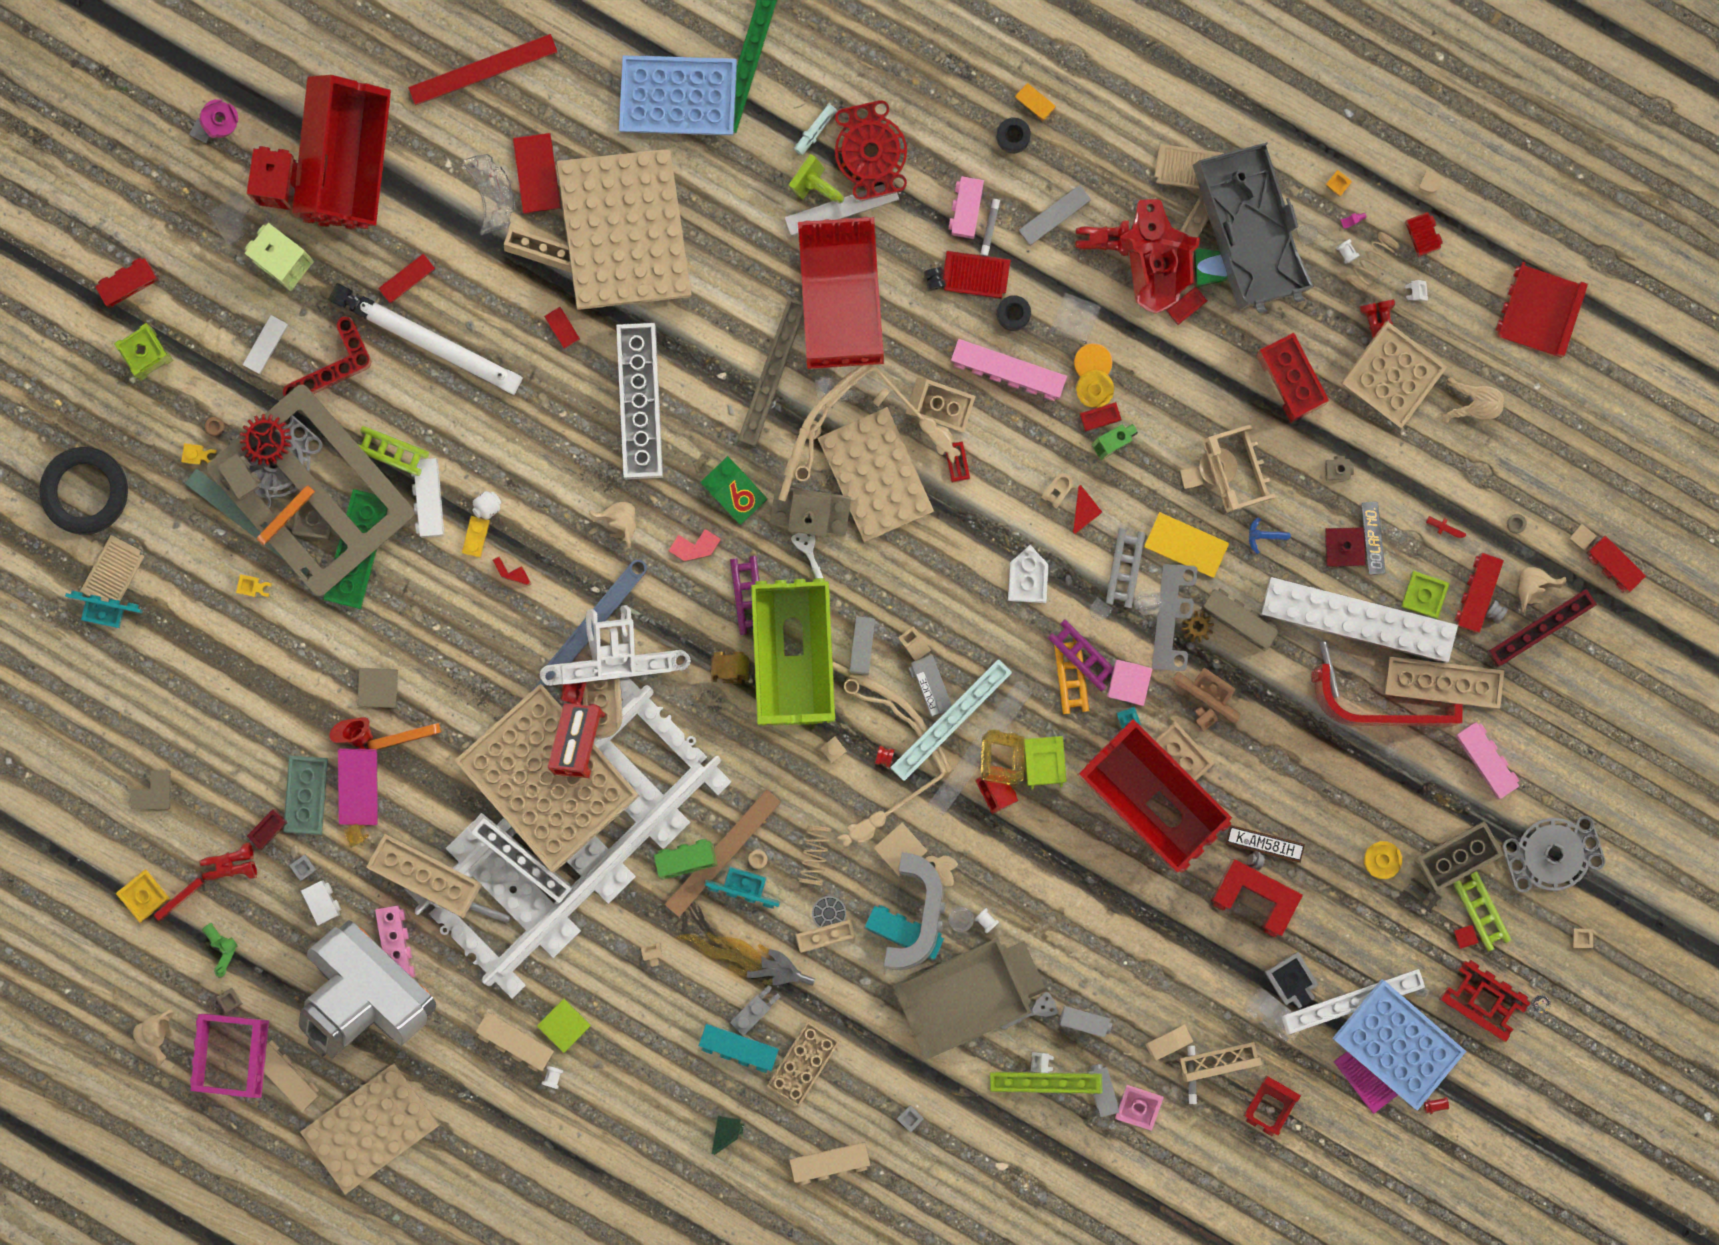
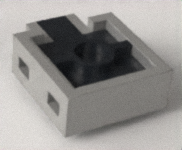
M1299 952L1294 953L1265 971L1266 976L1284 1005L1293 1001L1296 1007L1300 1008L1315 999L1310 990L1318 986V983Z

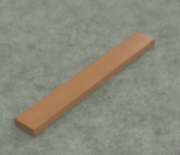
M766 790L714 848L718 866L693 872L665 905L680 917L707 887L705 886V879L712 881L778 807L781 801L770 791Z

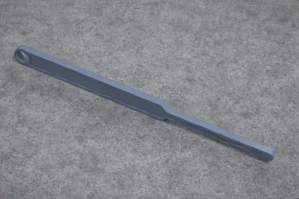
M634 560L593 608L597 612V622L606 621L645 575L647 566L644 561ZM636 562L642 563L644 565L643 573L635 574L632 571L633 564ZM586 618L547 665L572 663L589 641L586 630ZM591 619L592 634L594 636V627ZM549 671L546 673V680L554 678L555 672ZM540 680L539 683L534 687V689L540 684H542L545 687L546 684H544L542 680Z

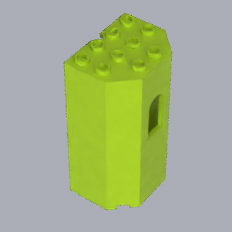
M815 578L813 582H806L805 579H795L794 583L787 584L786 580H775V584H767V581H755V585H751L758 726H767V724L772 726L824 723V721H827V723L835 722L829 581H825V578ZM789 618H797L802 623L804 655H784L783 625Z

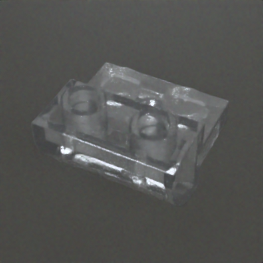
M819 377V380H815V391L819 401L835 387V382L831 381V378ZM849 389L838 401L853 402V390Z

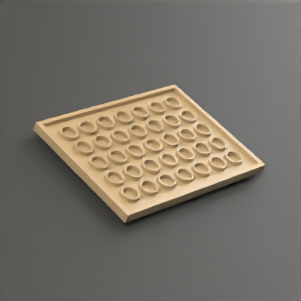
M670 149L557 161L577 310L691 297Z
M540 684L463 752L455 762L546 867L554 873L640 795L594 743L588 763V768L591 770L590 778L554 775L549 770L548 764L563 708L546 688Z

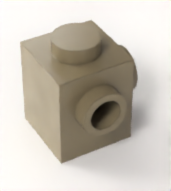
M1334 456V460L1325 461L1326 481L1349 480L1351 475H1354V465L1350 464V459H1345V456Z

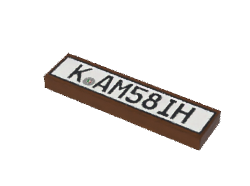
M1233 825L1229 827L1225 843L1301 863L1305 847L1303 843Z

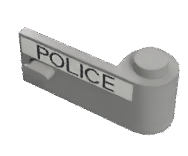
M933 655L911 662L912 666L909 667L912 678L916 677L931 717L946 712L952 705Z

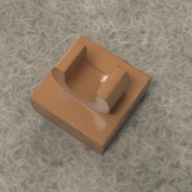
M1200 707L1195 711L1199 717L1196 722L1203 732L1218 721L1212 709L1205 712Z

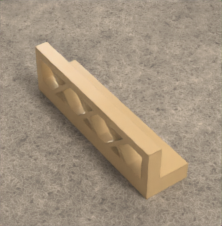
M1255 1042L1179 1058L1183 1078L1186 1082L1262 1065L1261 1058L1257 1056ZM1251 1047L1253 1058L1244 1059L1240 1056L1244 1048ZM1225 1052L1235 1055L1231 1063L1227 1064L1221 1060ZM1208 1056H1212L1217 1060L1214 1066L1210 1068L1202 1064ZM1193 1060L1198 1066L1194 1071L1187 1073L1185 1061Z

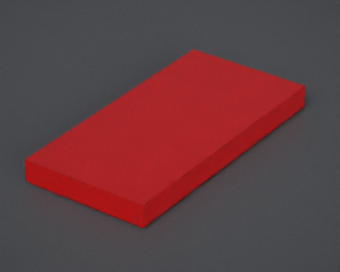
M551 133L513 138L523 214L561 209Z

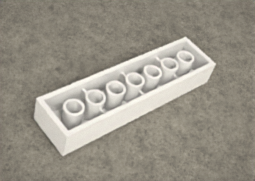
M655 323L616 325L624 479L663 478Z

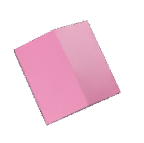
M1116 660L1107 697L1144 706L1152 668Z
M1127 1085L1118 1107L1119 1113H1116L1115 1119L1152 1131L1164 1097Z

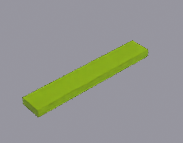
M990 1072V1092L1103 1093L1102 1073Z

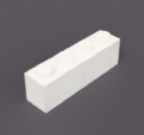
M421 459L417 465V468L422 470L420 476L411 474L412 477L415 476V484H412L413 496L416 495L417 503H414L415 515L418 514L419 521L415 522L416 533H420L421 538L445 536L438 459Z

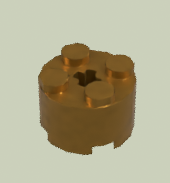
M714 652V656L711 658V681L717 682V679H722L725 684L742 683L743 679L745 682H749V657L744 655V652H733V655H725V652Z

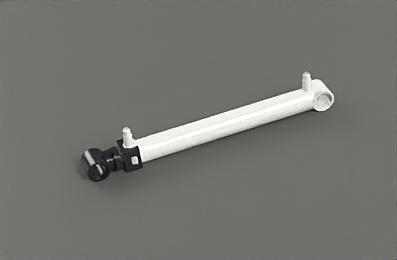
M336 283L328 298L332 303L342 308H345L346 305L350 306L349 311L367 321L369 320L515 395L523 377L375 303V301L365 296H361L358 293L356 296H353L351 289Z

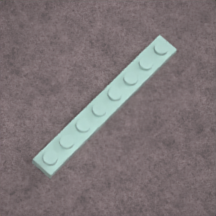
M998 659L890 768L905 781L1012 672Z

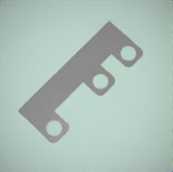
M1163 564L1152 669L1185 671L1187 668L1188 653L1186 651L1172 650L1175 619L1191 618L1193 615L1194 601L1188 598H1178L1179 585L1193 586L1196 584L1197 567ZM1188 569L1194 573V578L1190 582L1185 581L1183 578L1184 572ZM1183 602H1187L1190 605V611L1187 614L1180 612V605ZM1177 655L1184 657L1185 661L1181 667H1177L1174 664V658Z

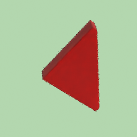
M1082 485L1078 486L1074 534L1103 513Z

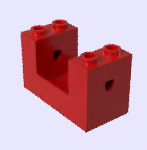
M259 146V149L253 148L246 194L257 206L293 211L298 163H296L297 160L294 159V156L289 153V150L278 149L277 152L270 151V148L265 146Z
M1295 333L1260 349L1256 354L1264 372H1269L1284 401L1282 407L1291 423L1322 408L1329 402Z
M1231 859L1211 898V901L1214 902L1213 906L1222 911L1231 909L1239 891L1244 887L1274 903L1262 928L1265 929L1264 933L1272 937L1282 936L1303 894L1236 859Z

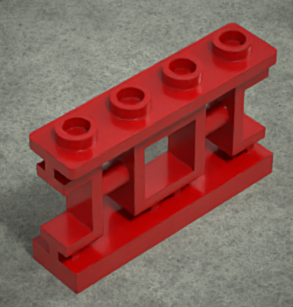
M1463 961L1458 971L1466 975L1456 991L1447 987L1439 1000L1503 1042H1507L1514 1029L1506 1023L1516 1008L1525 1013L1527 1007L1531 1004L1527 1001L1529 997L1520 991L1516 994L1511 990L1512 986L1504 981L1499 983L1495 980L1496 976L1487 970L1485 973L1478 969L1480 965L1474 961ZM1467 968L1489 981V984L1481 981L1477 988L1468 984L1472 974L1466 971ZM1483 987L1498 996L1489 1012L1473 1003ZM1465 990L1472 995L1466 1004L1473 1007V1009L1470 1010L1450 997V995L1453 994L1459 997L1461 992ZM1499 990H1503L1521 1002V1006L1513 1002L1508 1010L1500 1005L1505 995L1500 993ZM1495 1011L1502 1014L1504 1018L1499 1025L1505 1028V1031L1482 1018L1483 1015L1491 1019Z

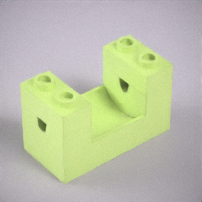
M268 223L258 230V237L247 244L245 254L253 260L252 262L289 291H292L314 261L305 250Z

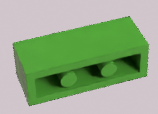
M701 839L696 841L694 845L682 844L677 846L675 850L663 849L658 851L659 854H655L654 858L659 878L664 880L718 866L713 843L707 841V839Z

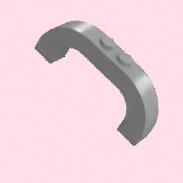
M902 852L899 873L900 875L919 878L926 885L927 892L921 932L918 940L910 947L903 949L887 947L884 967L889 970H907L921 964L932 953L937 941L938 932H942L943 921H940L941 913H945L946 902H943L944 893L941 879L932 864L915 854Z

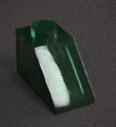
M718 1115L712 1154L716 1155L737 1140L739 1135H743L744 1124L741 1123L740 1118Z

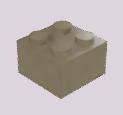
M235 454L219 464L218 468L237 498L243 500L261 489L259 484L262 481L256 472L250 471L249 467H251V464L246 456Z

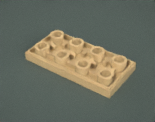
M807 1021L766 1087L799 1107L840 1041Z

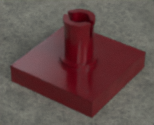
M1364 527L1325 528L1326 567L1365 566Z

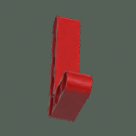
M341 317L337 322V329L350 356L287 384L283 388L284 397L291 388L305 385L309 380H313L315 383L314 387L310 389L315 394L370 368L372 363L371 357L352 319ZM344 322L351 323V328L348 331H343L341 328ZM352 339L359 340L358 347L350 348V341ZM365 356L367 358L366 364L358 365V358ZM348 364L350 367L349 371L345 374L341 373L340 367ZM326 372L332 373L331 380L323 381V375Z

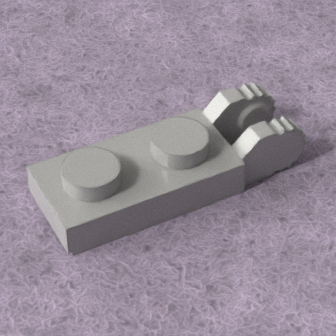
M769 985L759 995H756L730 1022L743 1036L781 997L777 993L766 1004L762 998L771 991L772 988Z

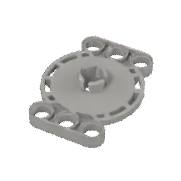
M292 415L290 423L282 428L283 430L289 428L290 432L285 435L292 436L291 440H286V443L291 444V447L287 448L303 466L304 462H307V470L309 472L310 454L319 453L322 450L323 444L315 434ZM298 427H302L305 431L302 438H297L294 435V430ZM275 432L281 440L280 432ZM311 440L319 442V448L315 451H311L308 447ZM262 451L260 455L267 456L268 454ZM253 455L247 458L251 464V467H249L250 471L256 472L262 481L259 484L261 489L255 493L260 498L265 497L268 500L267 506L269 509L272 504L270 497L287 496L298 489L292 486L291 480L279 467L272 469L266 466L265 460H263L262 465H258V458L253 463L251 462ZM289 487L290 491L278 494L279 490H284Z
M1588 816L1579 817L1575 824L1562 818L1542 819L1532 824L1524 832L1520 842L1512 838L1505 840L1502 844V851L1514 888L1521 893L1529 891L1532 884L1545 890H1564L1579 882L1587 872L1588 867L1593 870H1600L1605 866V857L1594 822ZM1582 819H1587L1590 823L1587 830H1582L1579 826ZM1550 821V825L1542 827L1538 826L1543 822ZM1555 821H1561L1567 825H1555ZM1535 828V831L1527 838L1526 835L1529 831ZM1589 837L1593 838L1596 842L1592 849L1587 848L1585 845V841ZM1510 841L1516 844V850L1513 853L1506 850V844ZM1552 847L1558 848L1561 854L1556 862L1547 857ZM1594 856L1601 858V865L1598 867H1594L1591 864V859ZM1515 860H1519L1522 863V868L1519 871H1515L1512 868V862ZM1579 870L1582 871L1580 876L1575 881H1573L1572 878L1579 872ZM1521 878L1526 879L1528 882V887L1524 890L1520 889L1517 884ZM1566 881L1570 883L1564 887H1558L1559 883ZM1541 883L1552 884L1553 888L1543 886Z

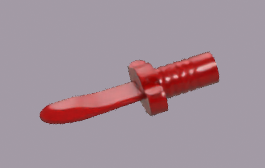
M1429 516L1426 523L1438 528L1437 533L1440 535L1442 531H1445L1457 538L1466 537V533L1447 525L1448 519L1446 518L1441 522Z

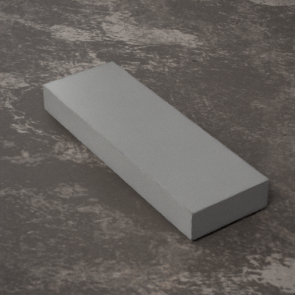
M856 616L850 673L869 675L875 625L874 618Z

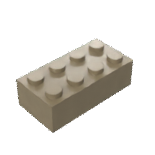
M1483 821L1418 856L1415 860L1433 892H1438L1504 854L1488 825Z

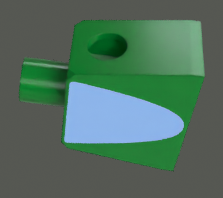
M1194 250L1196 287L1227 281L1228 276L1220 251Z

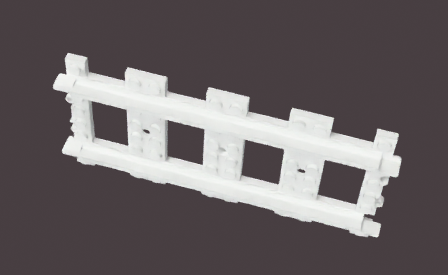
M629 677L620 678L623 719L619 730L608 738L595 737L594 744L640 795L625 809L636 823L609 849L595 836L567 861L581 877L571 886L572 889L560 903L557 901L553 903L535 883L472 834L469 829L470 825L446 847L459 862L452 869L470 878L473 876L526 930L500 957L458 915L405 888L419 904L415 908V914L419 915L430 904L434 905L435 908L429 914L437 923L445 924L440 928L441 934L447 935L451 931V937L465 950V956H468L470 953L476 955V960L473 964H478L486 972L482 978L483 983L491 986L496 982L512 999L526 986L513 971L539 945L554 958L573 940L581 930L568 916L594 891L609 904L636 877L623 862L649 836L662 849H665L691 823L678 808L704 782L717 795L731 783L717 767L721 762L718 755L715 756L703 767L701 763L707 756L699 748L691 747L696 743L695 737L689 736L685 741V734L671 721V715L667 718H662L660 711L663 710V707H657L649 699L654 693L653 689L646 685L640 690ZM637 714L691 767L664 795L610 741ZM505 818L497 824L498 827L511 837L517 833ZM511 886H515L517 888L516 893L510 892L509 889Z

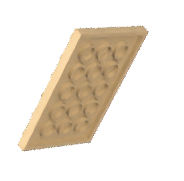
M888 407L818 437V441L843 496L851 497L850 512L864 543L934 512Z
M393 1063L300 1133L346 1195L440 1125L396 1064Z

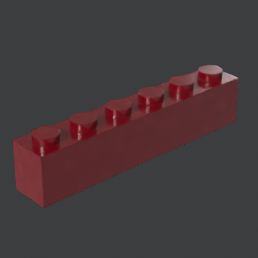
M1585 589L1491 648L1487 653L1496 668H1498L1597 604L1588 590Z

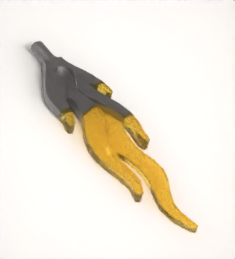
M707 932L706 935L712 941L728 944L732 947V949H721L710 945L696 935L684 934L677 936V939L694 942L711 958L731 960L740 964L746 970H741L731 965L728 968L746 978L775 976L772 979L763 980V983L767 985H781L798 981L812 986L814 984L815 978L801 974L783 953L769 949L761 944L758 947L764 953L775 958V961L764 958L751 945L738 938L719 937Z

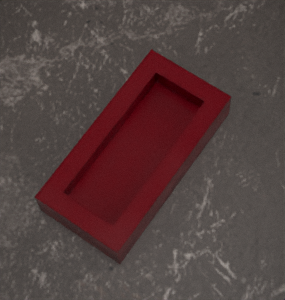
M272 809L247 837L259 850H262L288 822L276 809Z

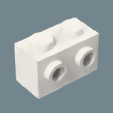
M320 881L301 890L317 925H322L340 916L339 911L341 907L337 900H333L331 896L333 891L329 883Z

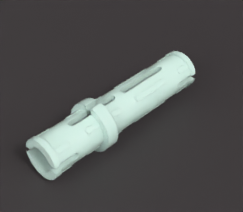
M827 104L811 127L804 131L803 137L793 148L798 154L803 156L810 145L817 141V136L835 113L838 112L837 109Z

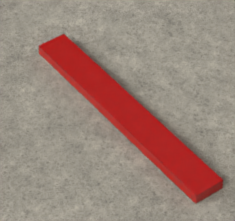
M551 34L408 88L416 106L558 53Z

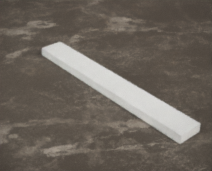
M1419 969L1385 980L1401 995L1425 988ZM1378 983L1281 1016L1287 1035L1355 1012Z

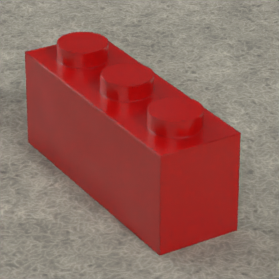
M138 258L131 263L130 267L126 269L125 267L115 271L114 276L110 278L105 277L98 281V285L95 288L108 308L115 306L159 281L146 258Z
M1606 535L1587 552L1589 561L1595 566L1598 564L1603 569L1601 571L1603 575L1608 579L1612 578L1616 582L1615 586L1622 593H1630L1646 577Z

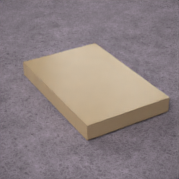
M1176 721L1155 739L1195 781L1214 765L1212 760Z

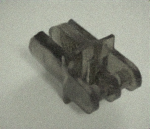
M1412 877L1411 881L1425 892L1422 893L1411 884H1408L1407 888L1418 895L1420 899H1417L1406 890H1403L1402 893L1431 914L1432 908L1437 906V901L1441 900L1442 897ZM1429 893H1431L1432 895H1434V897L1432 898V900H1430L1429 898H1427V896L1429 895ZM1424 900L1429 902L1427 907L1422 904Z

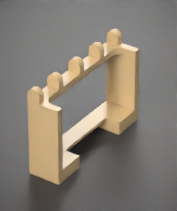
M1252 425L1233 429L1203 440L1227 513L1276 498L1275 494H1269L1265 483L1270 482V478L1263 479L1259 465L1264 464V461H1257L1253 449L1258 443L1257 441L1251 443L1248 431L1253 429ZM1239 433L1242 434L1263 496L1241 504L1238 503L1235 491H1230L1219 458L1221 450L1217 441Z

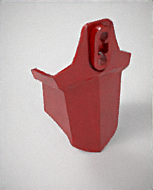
M1144 199L1138 201L1132 228L1120 236L1122 246L1129 250L1136 303L1143 309L1156 314L1168 309L1179 301L1180 293L1194 283L1192 252L1198 248L1200 238L1189 236L1172 228L1161 200ZM1147 206L1151 208L1150 212L1147 211ZM1149 224L1152 226V231L1148 229Z

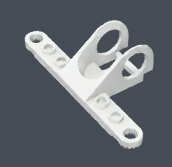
M627 605L620 607L621 620L597 622V612L593 609H588L586 613V630L592 660L547 665L540 671V679L544 684L551 686L685 670L690 665L691 660L690 656L683 650L635 655L633 620L631 619V609ZM591 619L594 627V637L592 634ZM622 627L623 644H618L617 628L610 629V645L600 646V628ZM683 655L685 657L684 663L677 665L676 658ZM554 671V678L546 680V673Z

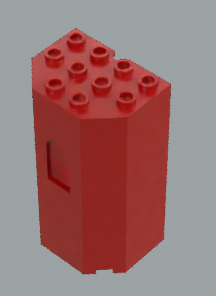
M335 75L307 77L292 211L296 218L303 219L304 223L314 224V222H318V226L329 227L330 225L345 226L346 229L356 230V227L368 229V226H376L391 89L367 83H358L355 80Z
M1134 719L1077 774L1175 873L1179 871L1183 873L1191 865L1189 861L1197 859L1204 852L1202 848L1205 845H1211L1218 838L1216 834L1220 830L1224 832L1232 824L1230 822L1232 817ZM1158 791L1180 811L1182 821L1178 826H1167L1146 805Z

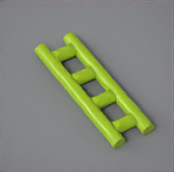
M361 427L360 432L365 434L362 444H358V446L367 456L420 476L422 470L417 468L421 457L428 458L429 451L368 427ZM372 438L381 441L377 451L368 448ZM388 444L398 447L393 458L384 455ZM404 451L414 454L410 464L400 461Z
M1475 871L1470 874L1473 880L1463 885L1460 880L1453 884L1487 952L1495 949L1492 943L1500 939L1507 943L1511 941V938L1478 872ZM1477 887L1481 897L1471 902L1466 891ZM1485 904L1490 914L1479 919L1475 908ZM1494 921L1498 932L1488 936L1483 926Z

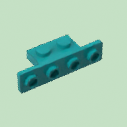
M77 591L65 594L67 598L85 601L82 621L120 629L124 610L143 613L142 609H138L139 605L128 603L127 606L120 605L119 600L109 599L108 602L101 601L102 597L90 594V598L82 596L83 593Z
M729 866L724 884L705 879V886H708L707 889L710 891H725L727 896L737 898V895L745 897V901L750 903L759 901L763 903V906L774 909V906L779 907L780 905L778 900L761 896L767 879L765 876Z

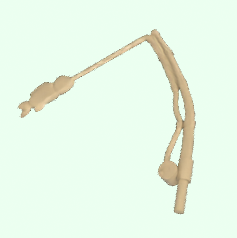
M862 365L844 376L831 391L821 398L805 419L802 428H800L791 458L788 459L784 473L786 476L779 500L786 501L793 478L796 477L799 481L809 479L813 462V437L815 432L821 427L829 409L856 382L872 371H875L919 417L921 429L937 445L936 448L939 454L943 455L944 452H947L949 460L954 463L955 456H960L961 453L958 449L953 448L952 443H955L947 427L937 426L933 418H924L877 367ZM827 405L818 423L809 431L817 414ZM807 436H809V460L806 467L799 465L805 441Z
M833 662V670L848 677V680L843 685V690L846 694L853 695L864 701L883 703L890 706L897 716L910 724L919 737L928 730L923 719L896 692L890 691L881 684L867 678L868 676L850 673V669ZM859 685L877 692L887 698V700L866 697L857 693ZM891 701L896 702L905 709L915 722L899 712ZM941 746L931 754L940 769V775L887 812H875L857 825H849L847 827L848 835L837 837L838 840L843 841V847L849 846L852 840H857L858 844L873 838L875 829L884 826L886 816L945 776V772H952Z

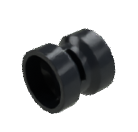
M942 267L923 272L924 277L928 281V291L946 287L945 280L942 279Z

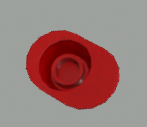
M366 717L343 720L331 729L329 735L332 742L348 743L353 747H360L366 742L373 740L369 728L370 721Z

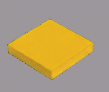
M147 869L143 870L116 893L139 923H142L171 899Z

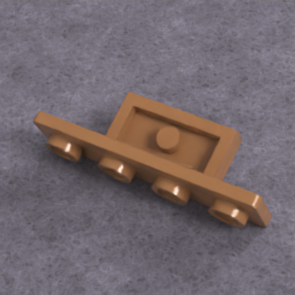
M1206 668L1202 669L1194 682L1182 673H1176L1173 681L1179 688L1186 689L1195 699L1202 700L1210 709L1217 710L1223 714L1226 720L1237 723L1241 714L1226 704L1235 691L1234 687Z

